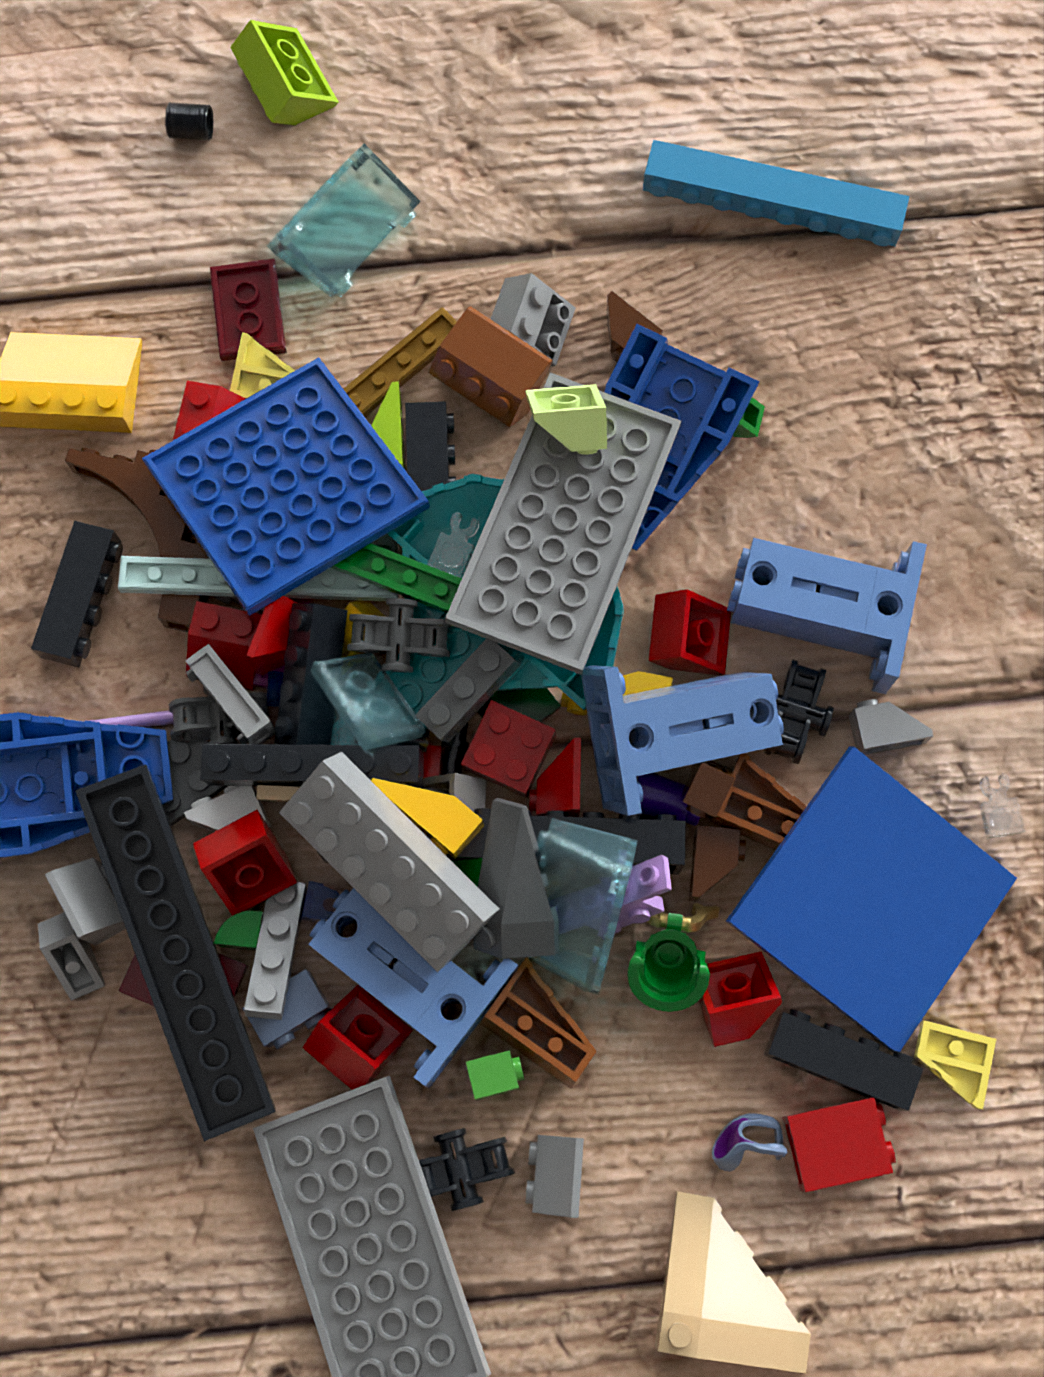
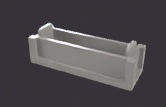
M209 644L185 660L191 668L186 672V675L191 682L196 679L201 682L241 733L237 737L240 744H263L276 734L269 718Z

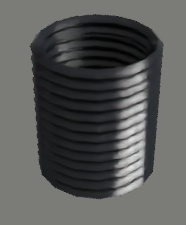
M169 102L165 112V127L168 137L173 139L209 141L212 138L214 127L212 107L209 104Z

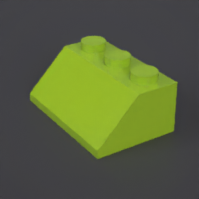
M250 20L230 48L237 59L239 67L246 75L251 84L252 91L257 95L266 116L272 123L297 125L334 108L339 103L297 28Z

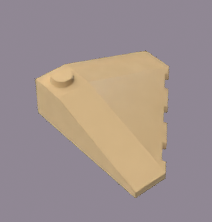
M677 1191L655 1341L657 1351L697 1359L806 1374L811 1337L808 1329L802 1321L797 1322L784 1304L787 1301L771 1277L769 1275L764 1276L752 1259L754 1253L737 1230L733 1232L720 1212L723 1210L715 1198Z

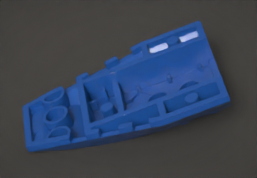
M636 324L606 384L605 393L681 421V425L632 546V549L635 551L643 545L727 447L760 382L730 367L725 372L668 345L666 337L639 324Z
M19 712L0 714V858L34 854L89 833L90 829L75 790L145 764L150 769L162 804L174 801L166 730L120 724H101L100 722L86 720L76 721L53 716H34Z

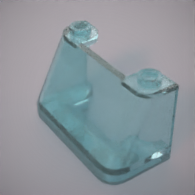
M364 143L343 162L266 246L277 257L328 296L333 297L337 294L339 297H342L354 284L350 280L353 272L395 227L400 224L405 228L415 218L417 213L414 211V208L421 201Z
M554 818L551 819L548 831L540 830L537 841L539 848L537 852L542 853L539 870L540 874L546 873L549 885L544 888L550 907L555 906L559 918V953L549 956L527 957L529 960L579 989L599 995L638 840Z

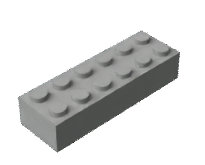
M343 752L323 760L279 812L437 972L452 961L500 910Z

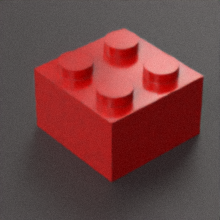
M491 700L461 765L464 770L527 798L555 740L556 729Z
M258 809L193 843L201 871L232 916L297 883L287 855Z

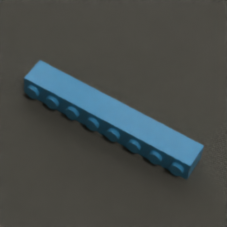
M653 140L643 182V191L650 192L654 196L674 197L689 204L701 203L713 206L721 211H737L745 213L752 218L764 217L776 220L784 225L795 224L808 227L815 232L827 231L840 234L847 239L858 238L872 241L878 246L890 245L896 247L902 232L910 197L658 140Z

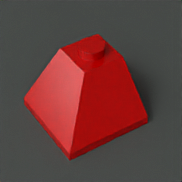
M284 595L265 606L246 655L254 671L260 675H265L285 665L284 654L288 642L289 617L292 611V603L297 602Z
M581 738L572 739L537 779V790H530L529 810L536 811V816H546L547 811L568 812V817H579Z
M762 951L708 963L710 972L709 984L705 994L699 1001L713 1046L717 1047L750 1039L782 1004L780 993Z

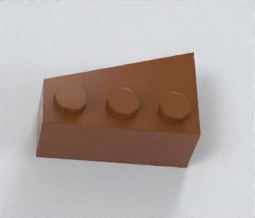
M746 753L739 754L732 770L735 780L717 817H712L710 822L723 828L740 829V835L776 850L807 806L780 786L773 776L765 773L750 759V756Z
M527 957L487 1011L481 1023L482 1026L570 1089L597 1052L569 1013L567 1014L556 1000L549 986L545 985L533 969V965Z

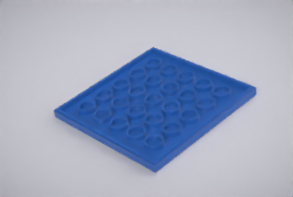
M319 357L142 458L149 472L249 616L430 508L428 499Z

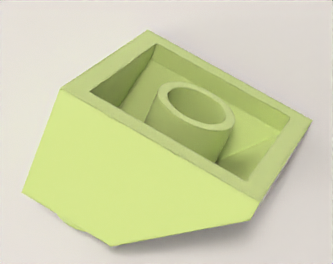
M596 384L526 390V398L534 421L571 452L577 451L579 454L589 455L596 453L598 449H607L606 406Z

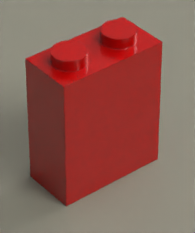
M874 1097L782 1117L800 1191L810 1192L893 1173L891 1164L896 1163L895 1152L892 1143L885 1141L882 1126H886V1117L882 1105L876 1104Z

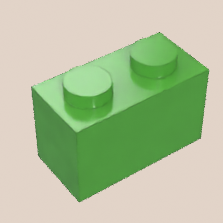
M510 1050L466 1061L475 1100L519 1090L518 1081L525 1080L519 1057L512 1058Z

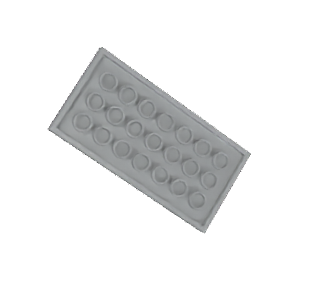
M550 372L543 389L582 386L583 384ZM599 391L606 406L607 449H598L594 454L583 455L577 453V451L571 452L535 422L533 416H531L445 618V623L581 675L681 425V421Z
M391 1077L381 1078L253 1128L332 1377H488L491 1372Z

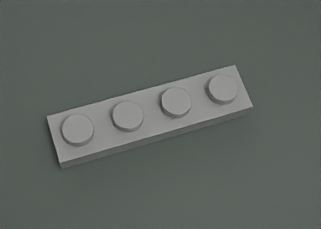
M297 882L266 899L244 1006L246 1017L282 1020L306 897V883Z

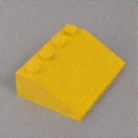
M10 332L0 359V427L132 433L142 339Z

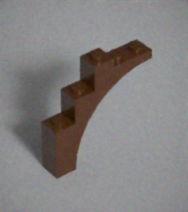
M81 448L80 451L68 449L65 462L73 473L97 480L117 491L141 512L155 536L160 557L209 559L196 539H193L192 543H190L192 532L142 460L143 457L156 450H150L149 453L138 450L133 463L128 457L122 455H114L113 458L106 457L90 448ZM162 594L158 619L166 628L188 632L196 601L207 603L209 596Z

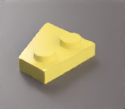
M242 332L230 391L247 399L295 370L282 362L271 351L260 345L249 334Z
M925 1020L921 1021L914 1058L973 1108L983 1109L996 1039Z

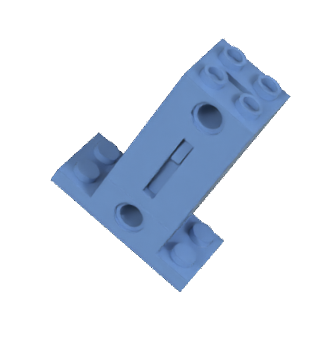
M753 538L750 549L743 548L734 578L738 580H735L727 611L733 612L731 623L877 658L872 661L869 679L874 680L873 692L886 694L900 675L927 544L913 541L906 552L901 551L898 562H894L892 570Z
M592 665L584 667L581 679L603 809L627 816L642 813L640 802L643 801V790L639 781L636 780V776L783 745L781 735L783 734L784 726L777 711L778 688L772 679V674L739 672L623 696L626 691V685L618 667Z
M354 888L350 892L345 889L334 902L333 907L336 910L327 921L324 918L321 919L312 929L309 936L313 939L308 945L437 1046L433 1052L426 1049L413 1066L418 1070L414 1078L425 1087L430 1088L484 1018L487 1011L517 971L518 965L509 958L503 959L502 962L495 959L483 975L484 981H486L484 985L480 984L452 961L437 972ZM356 923L358 925L356 933L348 938L343 937L344 928L348 924ZM451 1003H459L462 1005L461 1016L453 1021L445 1019L444 1010L446 1006Z

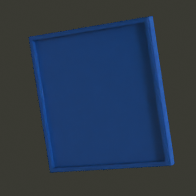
M851 746L848 747L729 915L726 922L890 1051L900 1052L1017 877L856 747Z

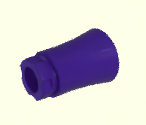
M656 773L636 776V780L639 781L643 790V801L640 802L642 813H639L640 815L655 817V815L671 814L676 815L678 821H685V823L695 826L698 824L700 817L685 809L687 804L681 798L685 784Z

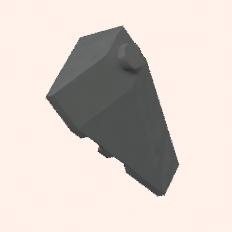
M496 798L492 802L477 886L500 910L474 936V949L501 959L556 955L559 953V918L555 906L550 907L544 887L548 886L549 883L546 873L540 874L535 856L539 848L527 806Z

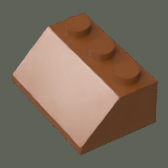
M470 306L440 344L428 373L508 427H511L529 413L530 407L526 398V390L540 389L553 360Z

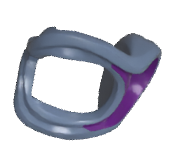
M756 1113L744 1114L733 1119L720 1132L713 1145V1161L719 1169L731 1172L740 1165L745 1150L775 1155L776 1160H780L788 1152L787 1148L783 1145V1134L779 1122L773 1117ZM748 1126L774 1129L775 1143L760 1144L751 1141L743 1136V1129Z

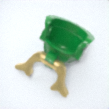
M694 903L692 907L693 916L686 917L682 914H666L661 912L650 917V920L647 921L649 924L658 928H665V930L651 934L646 942H636L635 953H633V957L629 962L627 976L630 989L639 1001L655 1010L674 1012L691 1007L703 997L710 979L708 964L705 963L706 951L697 950L694 941L681 931H699L706 921L718 918L720 911L718 906H703Z

